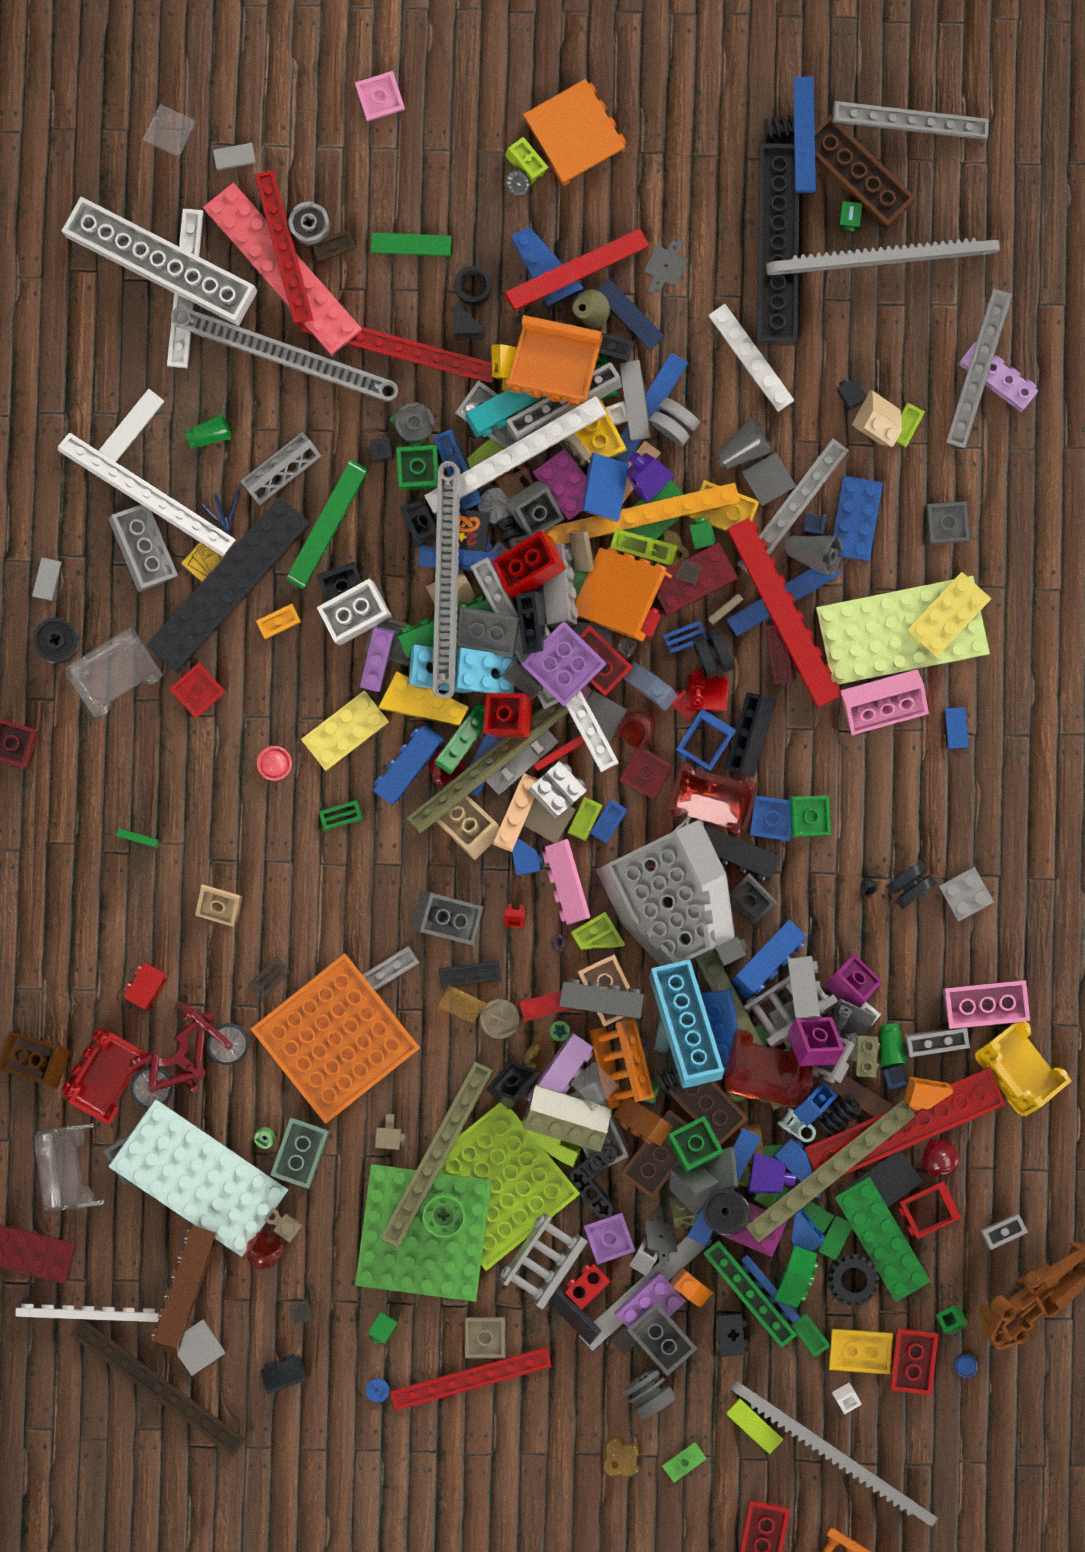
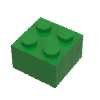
M437 445L396 447L400 491L438 488Z
M705 1116L667 1136L685 1173L721 1156L724 1152Z
M794 1245L782 1272L775 1300L798 1308L800 1301H805L808 1294L806 1289L811 1288L815 1278L813 1275L818 1267V1263L815 1262L816 1253Z

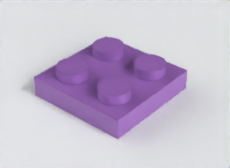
M622 1213L584 1226L597 1265L635 1252Z

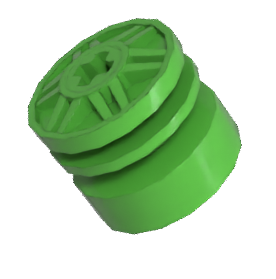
M445 1192L434 1194L428 1198L422 1212L424 1226L429 1233L440 1238H448L457 1234L465 1222V1211L459 1198ZM441 1209H445L449 1213V1215H446V1219H442L438 1215V1213H441Z

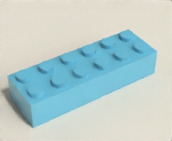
M690 959L651 968L649 979L682 1088L721 1080L724 1068Z

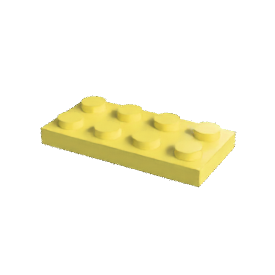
M961 572L911 625L907 632L937 658L991 598Z
M364 690L301 740L324 770L327 771L387 725L389 721Z

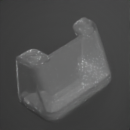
M134 628L121 632L66 668L69 680L94 718L105 715L109 711L108 708L111 701L142 682L150 685L155 684L163 676Z

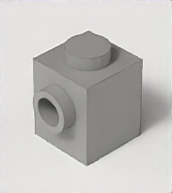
M644 1239L629 1266L647 1276L659 1256L658 1250L648 1249L647 1240Z

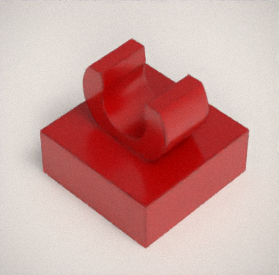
M509 904L508 909H505L504 926L524 928L525 910H523V905H520L519 910L512 909V904Z

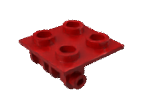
M696 669L693 675H688L687 708L727 712L728 678L713 677L707 679L702 669Z

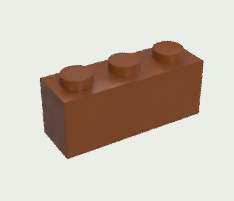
M631 1098L623 1099L613 1114L614 1117L619 1119L617 1124L627 1130L631 1127L629 1130L637 1137H640L642 1134L641 1139L650 1145L654 1142L661 1146L673 1127L672 1124Z

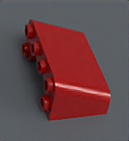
M103 1027L95 1031L92 1037L93 1042L90 1047L87 1046L83 1051L81 1062L74 1066L71 1072L72 1077L69 1082L66 1081L61 1092H63L62 1097L68 1103L110 1125L120 1109L116 1103L135 1071L143 1069L146 1065L144 1063L130 1071L128 1067L131 1064L130 1060L137 1055L144 1057L148 1053Z

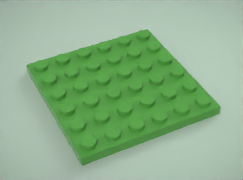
M371 1164L355 1286L476 1302L492 1180L439 1173L399 1249L381 1241L380 1237L416 1170ZM441 1192L451 1193L458 1197L465 1211L463 1227L457 1234L448 1238L436 1237L429 1233L424 1226L422 1218L423 1206L427 1199ZM441 1209V1213H438V1215L442 1219H446V1215H449V1213L445 1209Z

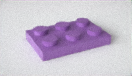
M658 1271L614 1313L629 1328L656 1303L670 1317L686 1300Z

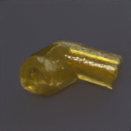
M535 1042L524 1055L522 1065L535 1070L536 1064L532 1063V1061L542 1049L539 1044Z

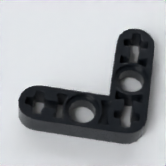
M612 1143L605 1144L601 1152L596 1151L574 1169L569 1177L570 1182L578 1190L582 1198L596 1215L602 1219L609 1218L614 1213L615 1205L593 1178L617 1159L619 1149ZM606 1149L608 1151L611 1149L613 1151L612 1157L608 1156L602 1160L601 1157L607 1152ZM591 1160L599 1163L598 1170L594 1171L589 1167ZM582 1174V1175H583L582 1181H581V1180L577 1181V1180L575 1179V1178L577 1177V1175ZM587 1182H589L590 1184H588V1185L583 1189L582 1186L584 1185V1183L586 1184ZM589 1188H594L597 1191L596 1198L588 1196L587 1190ZM600 1197H602L603 1200H601L600 1203L596 1205L595 1202L598 1201ZM602 1205H607L609 1209L603 1213L601 1211Z

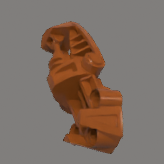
M1070 1242L1069 1256L1051 1266L1045 1263L1042 1268L1027 1271L1015 1282L1020 1290L1007 1300L1002 1295L997 1296L992 1300L990 1309L981 1303L978 1315L983 1323L982 1334L995 1345L997 1350L1025 1343L1030 1336V1330L1035 1327L1033 1324L1035 1320L1041 1315L1053 1317L1085 1287V1266L1065 1277L1063 1276L1078 1263L1083 1262L1085 1264L1084 1243Z

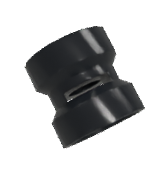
M513 516L504 517L496 522V527L501 531V538L504 543H509L511 538L522 535L520 529L515 525L516 521Z

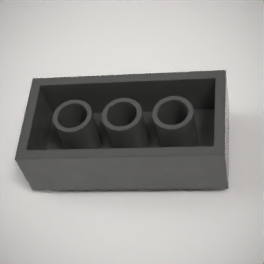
M568 978L567 982H563L559 1006L640 1019L644 994H640L639 989L628 988V992L620 991V987L608 985V989L601 988L600 983L588 982V985H582L580 980Z

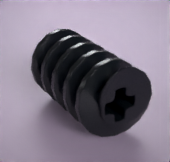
M788 115L787 121L781 116L779 123L775 117L772 118L771 124L767 118L764 119L766 143L768 138L774 143L775 137H778L780 142H782L783 136H786L788 141H790L791 135L795 137L794 120L791 115Z
M671 1066L670 1073L666 1068H663V1075L658 1070L656 1071L661 1089L666 1094H669L670 1087L674 1092H677V1085L684 1090L674 1066Z
M849 1092L847 1093L848 1100L841 1097L842 1105L835 1102L836 1109L829 1106L830 1114L823 1111L824 1118L817 1117V1121L822 1128L831 1135L836 1134V1129L842 1130V1124L846 1126L849 1124V1120H855V1115L860 1116L862 1114L859 1103Z

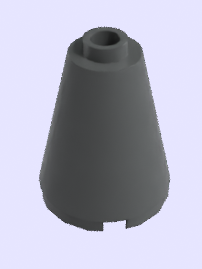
M751 417L717 452L719 456L716 459L722 468L726 466L729 469L769 454L774 449L770 441H767L761 427Z
M791 536L786 540L784 550L788 556L824 575H832L837 570L841 557H838V552L842 551V541L836 536Z

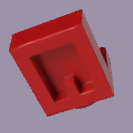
M685 689L682 692L678 690L676 692L678 697L671 706L689 721L699 709L687 708L688 691Z

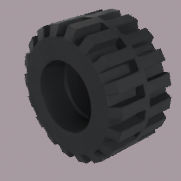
M847 1254L846 1256L839 1257L838 1260L832 1263L833 1265L828 1270L827 1285L831 1294L838 1301L845 1305L860 1306L875 1296L876 1290L879 1287V1275L876 1267L870 1260L861 1255ZM849 1268H857L865 1276L864 1286L857 1292H849L842 1286V1274Z

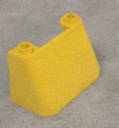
M1026 1021L1012 1023L975 1053L977 1062L983 1069H991L999 1090L1021 1116H1027L1041 1108L1071 1082L1064 1069L1057 1067L1051 1069L1028 1040V1037L1031 1035V1027Z

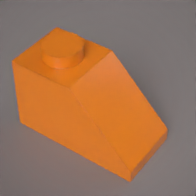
M910 1077L904 1100L911 1109H930L951 1095L953 1089L948 1083Z
M683 1267L669 1282L678 1292L700 1308L714 1293Z

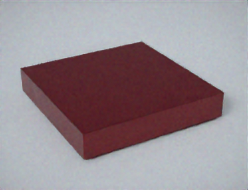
M638 746L619 781L655 800L673 764Z

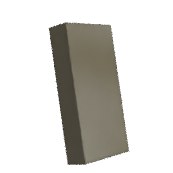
M588 531L569 532L575 571L590 572L595 570Z
M740 594L734 596L708 618V623L712 627L743 602Z

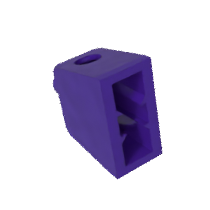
M636 452L629 457L632 465L627 469L626 474L637 496L649 502L674 475L657 459L647 453L641 456Z
M754 1153L747 1194H780L783 1185L795 1186L796 1175L785 1173V1162Z

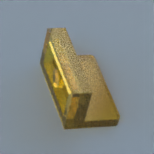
M448 985L438 1007L470 1023H474L480 1010L484 1011L487 1003Z

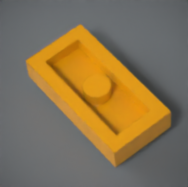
M293 604L256 621L265 640L301 623Z

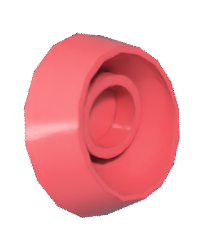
M279 746L265 748L257 758L258 771L268 780L277 781L283 779L291 770L292 760L290 754Z

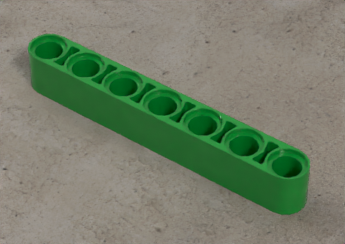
M350 460L294 562L286 581L303 590L306 588L369 471L368 468Z

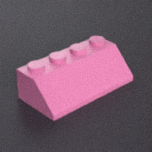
M918 669L841 690L843 707L852 735L929 714L924 683Z
M568 839L546 846L545 852H542L545 864L549 863L551 871H548V876L551 883L555 882L557 890L553 891L556 903L560 902L562 910H559L561 921H566V924L569 925L590 919Z
M1026 980L943 989L949 1029L1030 1021Z

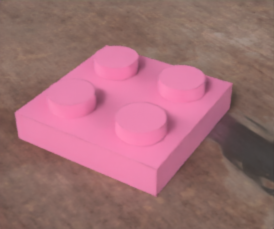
M393 71L355 83L367 122L405 110Z

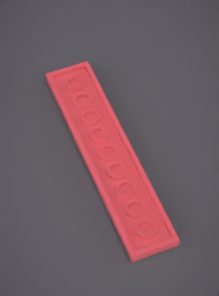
M233 182L206 204L203 210L289 307L267 221ZM296 254L314 319L303 324L332 356L359 334L362 328Z

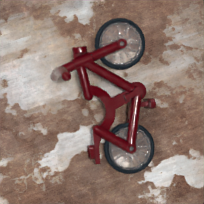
M178 1001L176 1007L184 1011L183 1018L185 1020L192 1018L193 1021L174 1036V1041L180 1042V1046L173 1056L167 1058L160 1057L158 1052L153 1051L144 1057L137 1055L130 1060L131 1064L128 1065L130 1071L144 1063H150L149 1067L139 1070L132 1078L130 1091L133 1099L145 1108H149L154 1099L165 1104L172 1094L173 1085L186 1081L191 1093L197 1091L198 1087L191 1080L200 1081L205 1077V1069L202 1067L205 1031L209 1033L206 1046L210 1057L219 1064L232 1065L242 1060L248 1051L249 1039L244 1029L233 1023H224L214 1027L210 1023L215 1020L210 1010L200 1014L190 1007L188 1003ZM198 1027L193 1064L184 1055L188 1048L187 1036ZM177 1063L186 1071L170 1076L164 1069L158 1066H171Z

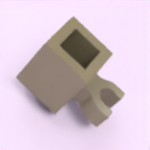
M386 1114L385 1128L377 1127L375 1148L400 1150V1146H404L405 1134L401 1133L402 1129H394L395 1114Z
M272 1208L271 1212L275 1214V1219L270 1220L266 1217L264 1221L269 1224H275L274 1232L288 1242H292L303 1225L288 1214H285L282 1218L279 1212Z

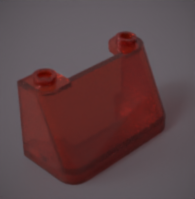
M681 762L668 808L671 811V815L683 818L684 815L730 828L729 831L736 834H741L742 831L745 832L748 827L759 783L749 781V783L745 782L743 785V780H733L701 771L700 768H696L693 771L694 768L691 767V764Z
M737 1029L731 1044L725 1076V1090L734 1094L788 1107L799 1106L812 1088L813 1066H799L793 1047L788 1052L752 1043L753 1035L750 1032Z

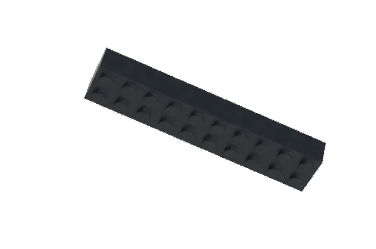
M760 144L758 161L756 345L796 346L798 331V273L767 275L766 264L770 262L790 260L794 255L798 257L799 193H796L795 144Z
M279 496L151 638L146 646L178 674L311 526L310 522Z

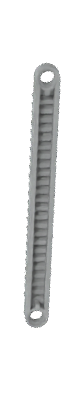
M972 238L970 241L964 239L961 242L958 239L954 243L952 240H949L946 244L944 241H941L939 244L933 242L931 245L927 242L923 246L921 243H918L916 246L910 244L908 247L902 245L900 248L896 245L892 249L890 246H887L884 250L882 247H879L877 250L871 248L869 251L865 248L861 252L859 249H856L853 253L851 250H848L846 253L840 251L838 254L834 251L830 255L825 252L822 256L820 253H817L814 257L812 254H809L807 257L803 254L799 258L794 255L790 260L767 263L766 267L767 275H781L986 255L999 252L1000 245L998 240L977 242L975 238Z
M177 307L171 313V321L174 326L195 335H200L209 340H214L240 351L251 353L254 356L282 364L285 367L296 369L383 401H393L398 395L397 385L382 377L185 307ZM179 312H183L187 316L183 323L175 320V315ZM385 386H391L394 389L392 396L388 397L383 394L382 390Z
M445 461L439 466L437 492L433 692L438 698L443 700L451 698L454 694L457 658L456 619L458 618L459 494L461 490L460 470L452 461ZM447 467L454 468V473L450 477L444 475V470ZM447 684L449 686L446 694L439 693L440 685Z
M737 1380L730 1387L732 1391L750 1402L751 1409L757 1407L758 1414L764 1412V1418L770 1417L772 1423L777 1421L779 1428L784 1426L783 1430L785 1432L790 1431L792 1437L797 1435L799 1442L804 1440L805 1446L811 1444V1450L818 1449L817 1453L819 1455L824 1454L826 1460L831 1458V1463L833 1465L838 1463L837 1467L839 1469L844 1468L846 1474L851 1472L852 1478L858 1477L860 1483L865 1481L864 1485L867 1488L871 1486V1490L874 1493L878 1491L880 1497L885 1495L887 1502L892 1500V1505H898L901 1511L905 1509L906 1515L914 1514L932 1527L938 1520L932 1513Z

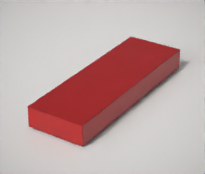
M580 735L536 762L534 768L537 773L585 744L584 739Z

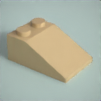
M468 795L436 820L447 834L474 860L494 842L500 829L499 825Z

